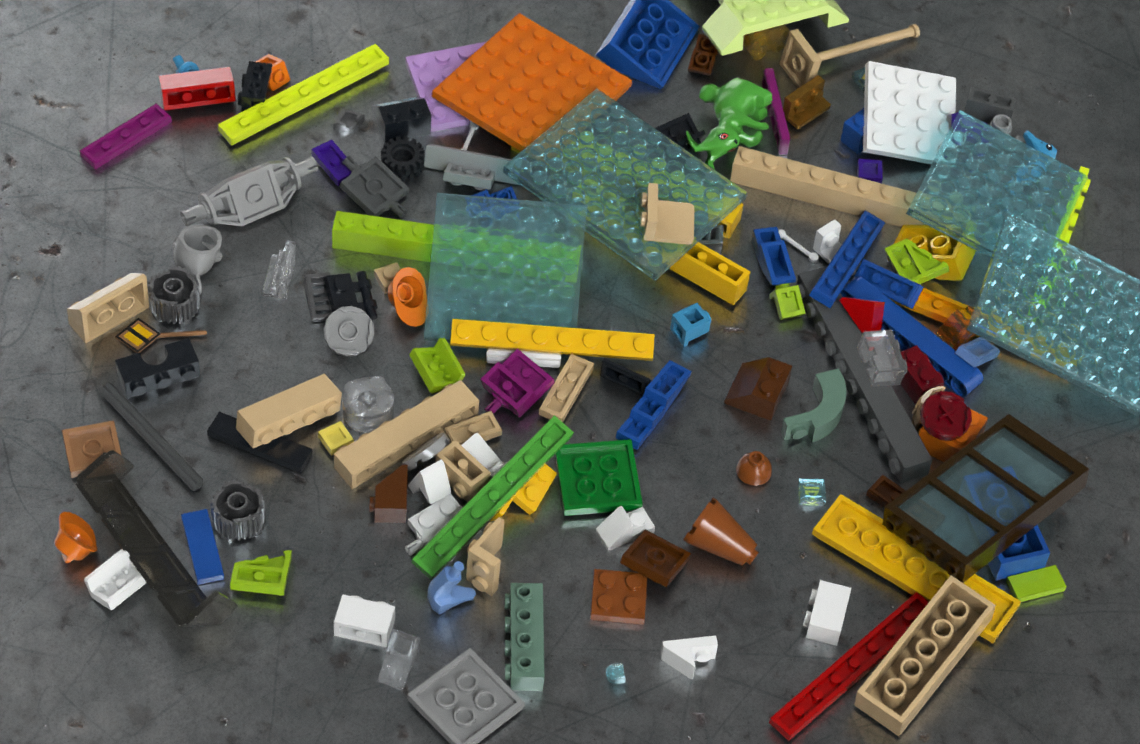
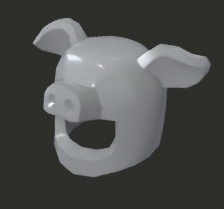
M191 225L185 227L173 241V259L177 267L181 266L182 269L185 267L188 273H191V276H195L201 295L202 285L200 277L210 271L214 263L220 262L223 257L219 250L222 236L214 227ZM205 235L210 236L214 240L215 246L204 243L202 237Z

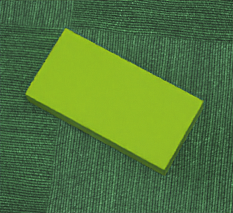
M1056 565L1009 576L1006 580L1013 597L1021 602L1063 592L1066 589V584Z

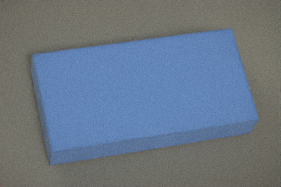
M978 337L960 345L955 353L975 368L995 359L1000 353V349L984 337Z

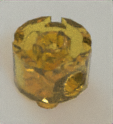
M786 24L746 34L743 36V45L752 58L757 61L763 58L769 51H773V53L781 51L785 47L784 41L790 31Z

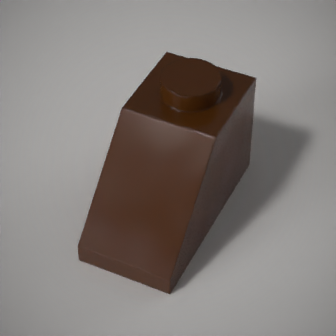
M408 465L400 466L375 486V496H370L369 512H375L374 523H406Z

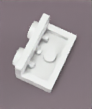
M122 548L86 576L84 581L91 598L112 611L150 581L152 576L148 569L133 561L128 549Z

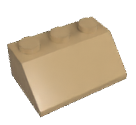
M130 273L123 278H118L107 287L95 291L91 296L82 301L75 302L71 307L67 308L69 325L86 344L149 308L147 277L143 273Z

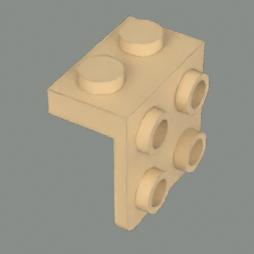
M648 183L647 192H642L641 207L644 208V212H641L640 227H644V240L692 244L694 240V205L691 203L658 200V184Z
M498 517L494 523L492 521L489 522L483 531V535L478 540L474 539L467 548L466 580L472 583L477 590L486 592L490 596L498 590L501 560L494 555L502 547L505 520L501 517Z

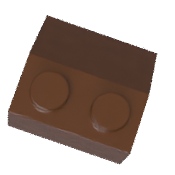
M770 357L742 363L724 400V404L772 421L789 384L792 365Z

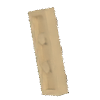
M571 354L539 408V415L547 419H551L555 415L564 422L592 373L594 363Z

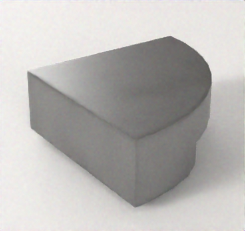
M342 108L333 124V130H353L365 121V115Z

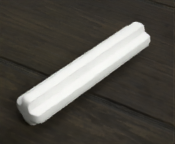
M489 348L486 353V362L493 364L499 362L502 364L515 350ZM520 350L539 367L559 368L561 365L560 353Z

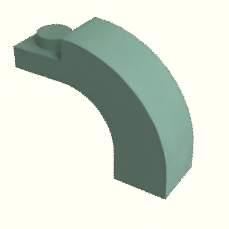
M839 368L815 374L812 390L819 405L809 412L783 419L781 435L784 441L800 439L808 435L811 442H816L829 435L837 427L842 417L847 393L845 380Z

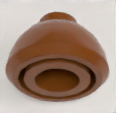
M753 451L740 458L736 466V473L744 483L758 486L765 484L771 478L772 465L764 454L759 451Z

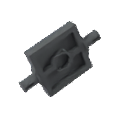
M350 156L344 159L342 163L352 172L350 176L341 182L340 188L368 215L378 217L384 211L390 209L400 219L407 214V210L398 201L408 194L410 188L376 156L369 162L358 165Z

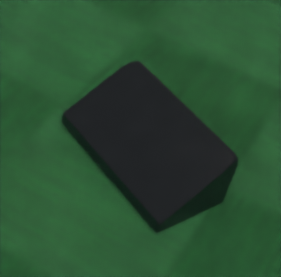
M606 358L602 360L600 373L602 377L644 395L645 388L652 380Z

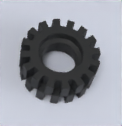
M400 136L396 137V141L391 138L389 139V144L385 142L381 149V162L398 178H401L402 182H405V178L411 181L414 176L416 178L419 177L420 172L422 173L424 170V148H422L420 142L416 144V139L414 138L408 141L409 137L404 136V140H401ZM398 156H406L411 158V160L407 162H399L394 158Z

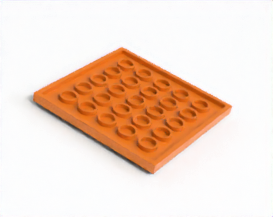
M518 13L432 90V97L547 167L632 86V80Z

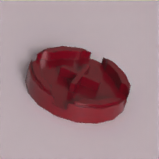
M939 391L924 401L920 410V421L924 429L931 436L939 440L953 441L961 438L968 431L972 422L971 410L969 406L967 408V405L964 403L965 400L961 396L953 392Z

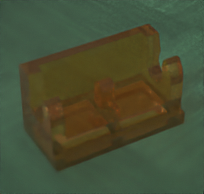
M971 306L966 307V311L971 315V319H966L963 313L956 310L935 333L955 351L960 345L972 341L988 323Z

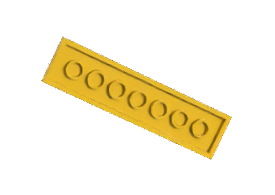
M840 494L813 528L812 535L911 595L917 592L930 602L950 575L936 563L928 560L925 555L914 547L909 546L899 536L887 530L882 525V518ZM974 574L964 584L996 605L992 620L979 635L994 643L1020 607L1021 601Z

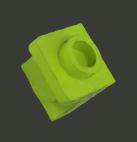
M790 283L775 286L776 290L769 294L770 299L775 300L780 320L806 314L799 285L790 286Z

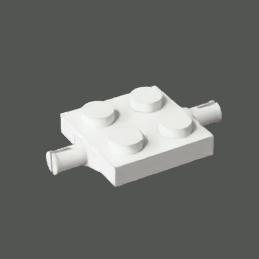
M451 493L408 519L407 525L415 533L417 539L405 546L408 555L412 556L424 548L463 508ZM480 530L465 546L474 539L480 538L482 531Z

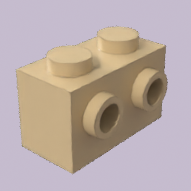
M456 440L436 454L435 463L442 459L445 464L449 484L459 498H464L469 502L490 481L491 472Z

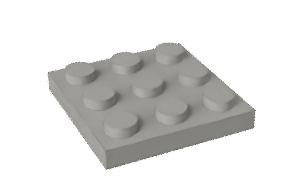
M471 648L407 694V700L450 744H478L520 712L525 704Z

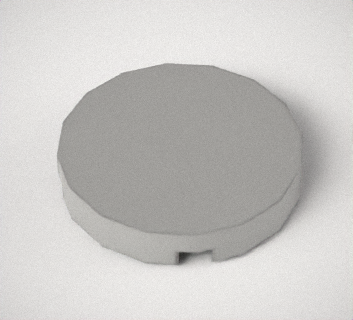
M354 306L336 309V311L329 315L324 326V339L328 347L336 354L344 357H354L365 352L371 345L375 334L371 318L362 309Z
M444 432L436 435L411 452L402 461V464L408 465V470L417 468L416 463L419 460L424 462L431 459L445 448L450 439Z

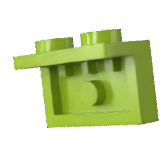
M439 338L434 347L413 348L409 354L430 393H439L447 385L454 384L465 377L464 370L445 338Z

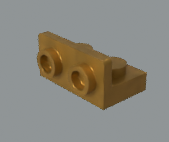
M819 75L787 95L784 99L783 111L785 119L796 129H800L831 107V103L822 97L825 80Z

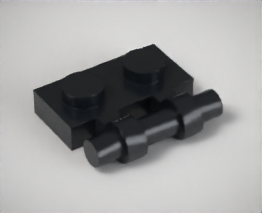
M366 271L356 273L358 282H352L350 273L328 275L325 277L324 283L332 312L340 307L354 306L366 312L371 320L378 318L376 313L378 306L376 300L372 297V283L367 278ZM361 292L363 302H357L355 293Z

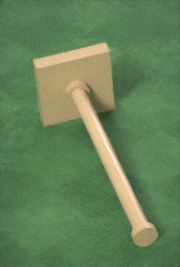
M912 24L903 30L818 53L813 50L798 29L791 30L780 65L795 86L799 88L817 76L821 61L908 37L917 38L920 35V29L918 25Z

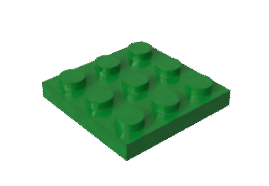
M631 439L564 444L555 454L564 516L614 512L620 506L625 511H633L643 506Z

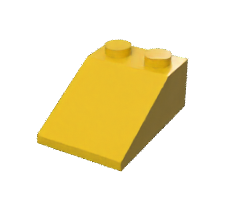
M903 225L894 242L895 244L904 239H909L918 248L930 252L932 257L939 262H946L949 266V272L935 278L938 280L962 281L978 248L970 226Z

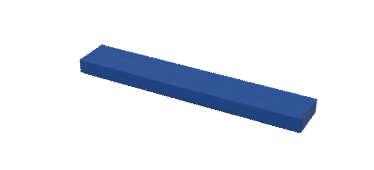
M864 211L809 296L831 308L882 230L885 222Z

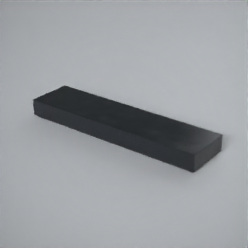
M220 411L207 430V436L298 473L303 471L313 454L312 448L282 436L268 444L252 448L237 431V418Z

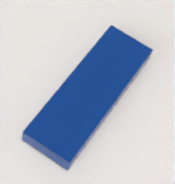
M865 259L862 260L854 277L860 276L889 299L913 309L924 288L918 283Z
M204 509L181 514L197 584L201 585L224 580V573L208 510Z

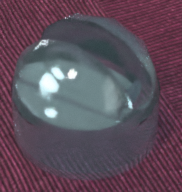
M622 662L611 664L606 670V678L613 685L626 683Z

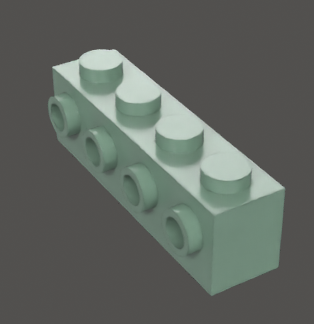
M511 583L510 593H505L504 609H510V616H505L504 626L505 633H510V640H505V656H510V664H505V680H510V688L513 691H543V583Z

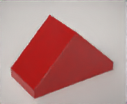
M842 297L839 301L866 340L879 339L885 302Z

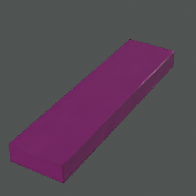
M765 68L762 88L772 93L773 100L767 106L777 151L779 155H788L790 135L773 68Z
M155 103L81 149L80 156L96 170L172 122L171 116Z

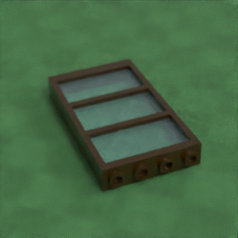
M1008 414L886 505L882 525L903 539L909 546L914 547L925 555L928 560L936 563L950 576L952 575L964 583L1085 488L1089 468Z

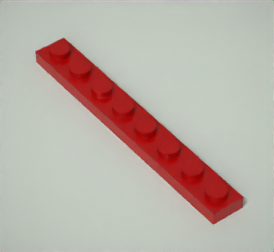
M917 592L770 717L769 724L790 741L881 662L929 602Z

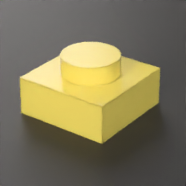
M341 421L318 431V438L331 456L340 447L348 446L354 442V439Z

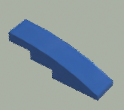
M669 360L645 388L643 397L631 409L629 418L618 429L615 438L617 440L631 439L633 448L638 450L672 405L692 371Z

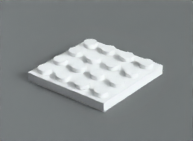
M868 61L865 64L863 152L943 167H953L955 165V138L952 137L951 114L956 113V78Z

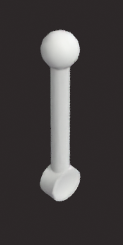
M472 121L469 126L470 131L461 150L467 151L474 131L479 128Z
M778 230L780 238L785 239L807 255L811 263L818 261L819 256L817 253H811L787 236L785 230Z

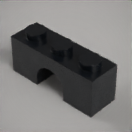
M187 338L164 345L166 360L158 365L147 364L142 359L140 353L115 360L117 377L126 398L141 396L146 392L164 389L170 385L199 377V360L190 339Z

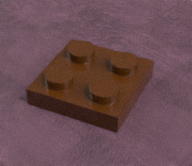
M645 529L622 555L620 563L648 577L655 583L667 587L687 564L691 553Z

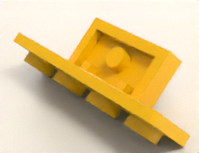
M545 464L490 521L503 516L512 501L529 515L534 513L557 473Z

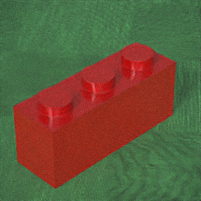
M230 67L159 76L160 94L164 111L236 101L234 79Z

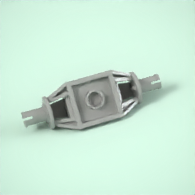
M289 157L283 158L282 161H267L223 180L207 193H200L198 195L199 205L181 211L180 215L183 217L181 219L185 226L205 218L212 226L225 224L242 227L284 209L295 191L301 188L300 178L318 171V166L314 167V165H317V162L313 157H309L296 164ZM288 181L289 184L281 190L280 184ZM223 209H224V210L226 211V213H227V214H219V215H216V211L223 210Z

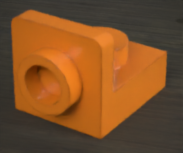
M267 54L255 61L272 64V73L268 86L270 90L274 91L290 82V76L284 60Z

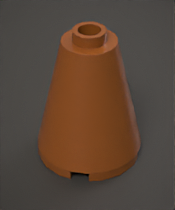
M714 497L694 522L692 529L683 539L687 544L741 566L745 562L750 565L759 553L755 549L758 544Z

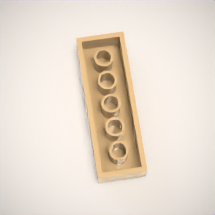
M951 575L857 691L854 706L897 736H900L992 620L996 605Z

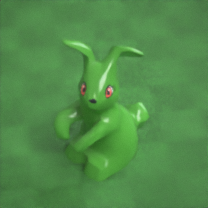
M737 77L721 87L714 84H706L701 88L699 98L705 103H713L719 123L717 127L711 130L705 140L697 144L686 130L687 139L695 152L706 151L708 153L704 167L707 176L714 184L718 183L713 163L726 153L735 151L740 144L747 148L757 146L763 138L761 130L769 128L766 122L760 121L767 117L768 111L765 107L771 104L773 100L772 93L750 81ZM745 125L747 127L759 130L754 135L750 136L747 135L742 129Z

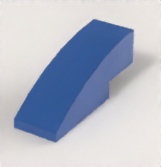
M778 228L753 229L751 243L759 265L771 285L796 282L785 241L780 238Z

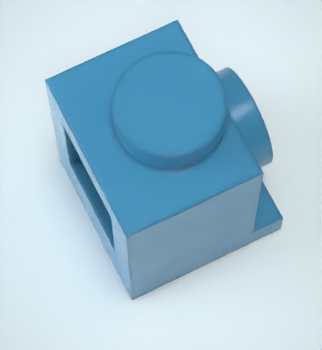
M695 303L672 314L670 330L680 343L686 346L689 341L709 332L711 317L706 310H703L698 303Z

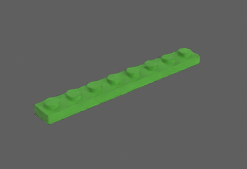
M554 415L412 559L411 563L432 580L573 436L574 432Z

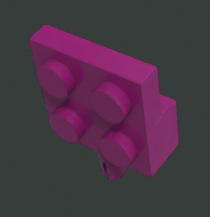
M516 349L502 364L497 362L480 379L483 388L494 397V400L484 410L485 412L492 411L494 414L502 406L520 418L555 383L554 378L519 349Z

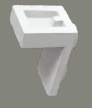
M835 219L816 231L813 249L828 264H830L842 245L839 242L841 225ZM860 264L858 265L852 276L857 272Z
M475 433L461 445L491 472L490 480L509 462L507 461L503 464L478 433Z

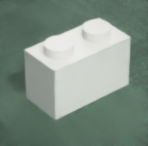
M820 580L818 590L812 589L809 605H813L812 612H806L803 624L804 627H808L806 638L837 646L851 592L850 587Z
M342 594L334 619V636L387 647L395 622V606L383 601L374 602L365 600L360 596Z

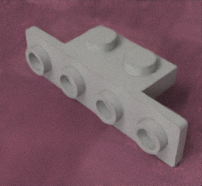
M428 144L424 166L444 171L443 181H448L452 185H469L477 190H491L494 181L517 185L520 180L522 162Z

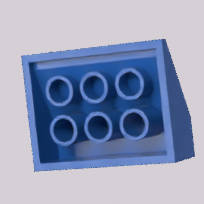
M630 0L599 48L596 56L619 73L662 89L700 26L669 0Z

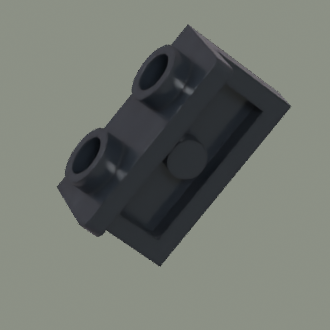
M249 61L246 74L243 73L242 76L243 89L239 91L237 104L241 106L242 112L253 107L255 101L265 102L272 73V64Z
M689 113L651 129L646 133L659 159L666 155L668 158H672L681 153L680 149L686 146L688 149L692 148L688 142L686 130L697 144L701 143L700 139L706 135L704 130L700 132L697 130Z

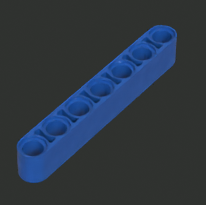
M856 276L845 285L841 291L842 297L885 302L881 335L901 351L917 345L929 357L934 369L941 373L944 385L955 394L966 397L983 382V375L977 367L974 368L958 356L952 347L864 278Z

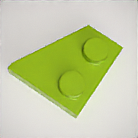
M904 239L885 248V253L895 272L915 283L922 284L949 272V266L946 262H939L932 257L930 252L918 248L909 239Z
M292 550L283 551V556L269 559L268 555H264L254 560L235 562L230 581V590L284 596L292 559Z

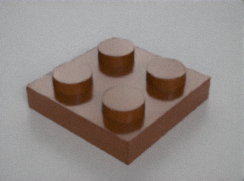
M594 569L590 620L644 625L647 577L635 572Z

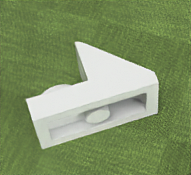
M442 459L421 470L408 484L413 494L421 490L429 504H433L451 493L445 464Z
M620 506L596 528V533L607 551L635 541L645 529L654 533L655 526L643 507L626 513L624 508Z
M716 635L663 641L660 653L661 660L689 679H693L695 671L694 661L706 662L710 659H715L718 647Z

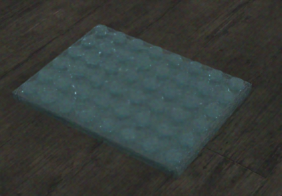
M595 89L509 161L503 169L504 174L654 281L740 205L747 196L745 190L599 89ZM648 183L658 184V200L691 203L694 205V240L692 244L644 240V227H640L641 212H644V208L641 207L642 192H647Z
M1008 213L1004 218L967 330L1140 418V280Z

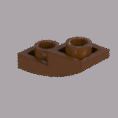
M698 35L688 71L711 76L718 50L707 35Z

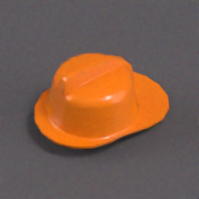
M411 267L402 268L396 273L388 287V299L395 307L397 315L402 322L412 327L421 326L426 322L429 315L425 280L416 269Z
M71 512L60 513L59 530L54 545L62 553L64 562L70 563L72 560L81 561L91 552H96V538L90 525L76 514Z

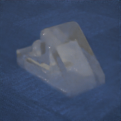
M393 629L377 682L401 690L406 688L413 663L418 660L420 637Z

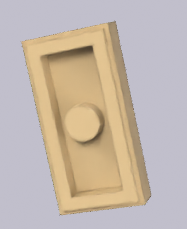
M492 411L447 426L444 428V433L450 439L449 443L456 440L462 445L475 433H478L484 441L501 436L502 429Z

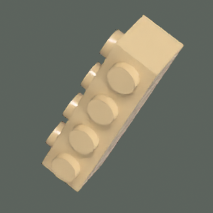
M324 373L238 410L236 429L252 448L268 444L278 437L288 435L301 427L311 425L317 420L332 416L340 411L342 392Z

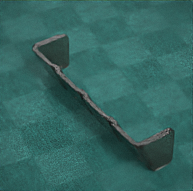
M114 450L100 455L78 475L76 480L77 488L96 513H100L103 517L101 520L120 547L130 554L129 559L149 587L156 590L158 593L157 598L178 626L220 625L233 613L238 605L235 601L218 591L206 597L120 481L133 469L134 465Z

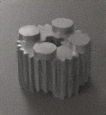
M173 266L167 272L164 270L162 274L158 273V276H151L148 293L150 309L155 320L167 321L168 324L170 322L173 324L178 322L180 325L190 323L192 317L200 309V290L195 276H191V273H188L185 267L182 269L181 266L178 268Z
M231 479L230 482L225 481V484L220 487V491L217 490L210 501L214 529L217 530L218 534L221 533L223 540L228 542L235 539L240 541L241 538L246 540V537L251 538V535H259L263 530V523H265V503L262 490L256 489L255 486L250 487L249 483L245 485L244 482L238 479L235 481Z

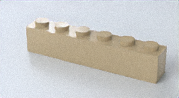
M462 380L449 384L441 392L434 396L426 397L413 408L404 410L398 417L391 421L383 422L379 428L370 433L361 435L355 442L348 446L340 447L334 453V469L350 488L354 489L405 459L423 443L443 433L445 427L478 416L479 399Z

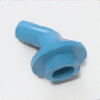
M181 55L173 58L177 67L176 73L199 71V67L191 61L184 62Z

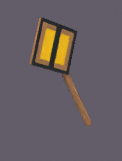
M137 318L116 335L115 338L135 353H140L158 338L206 335L207 331L159 333L140 318Z

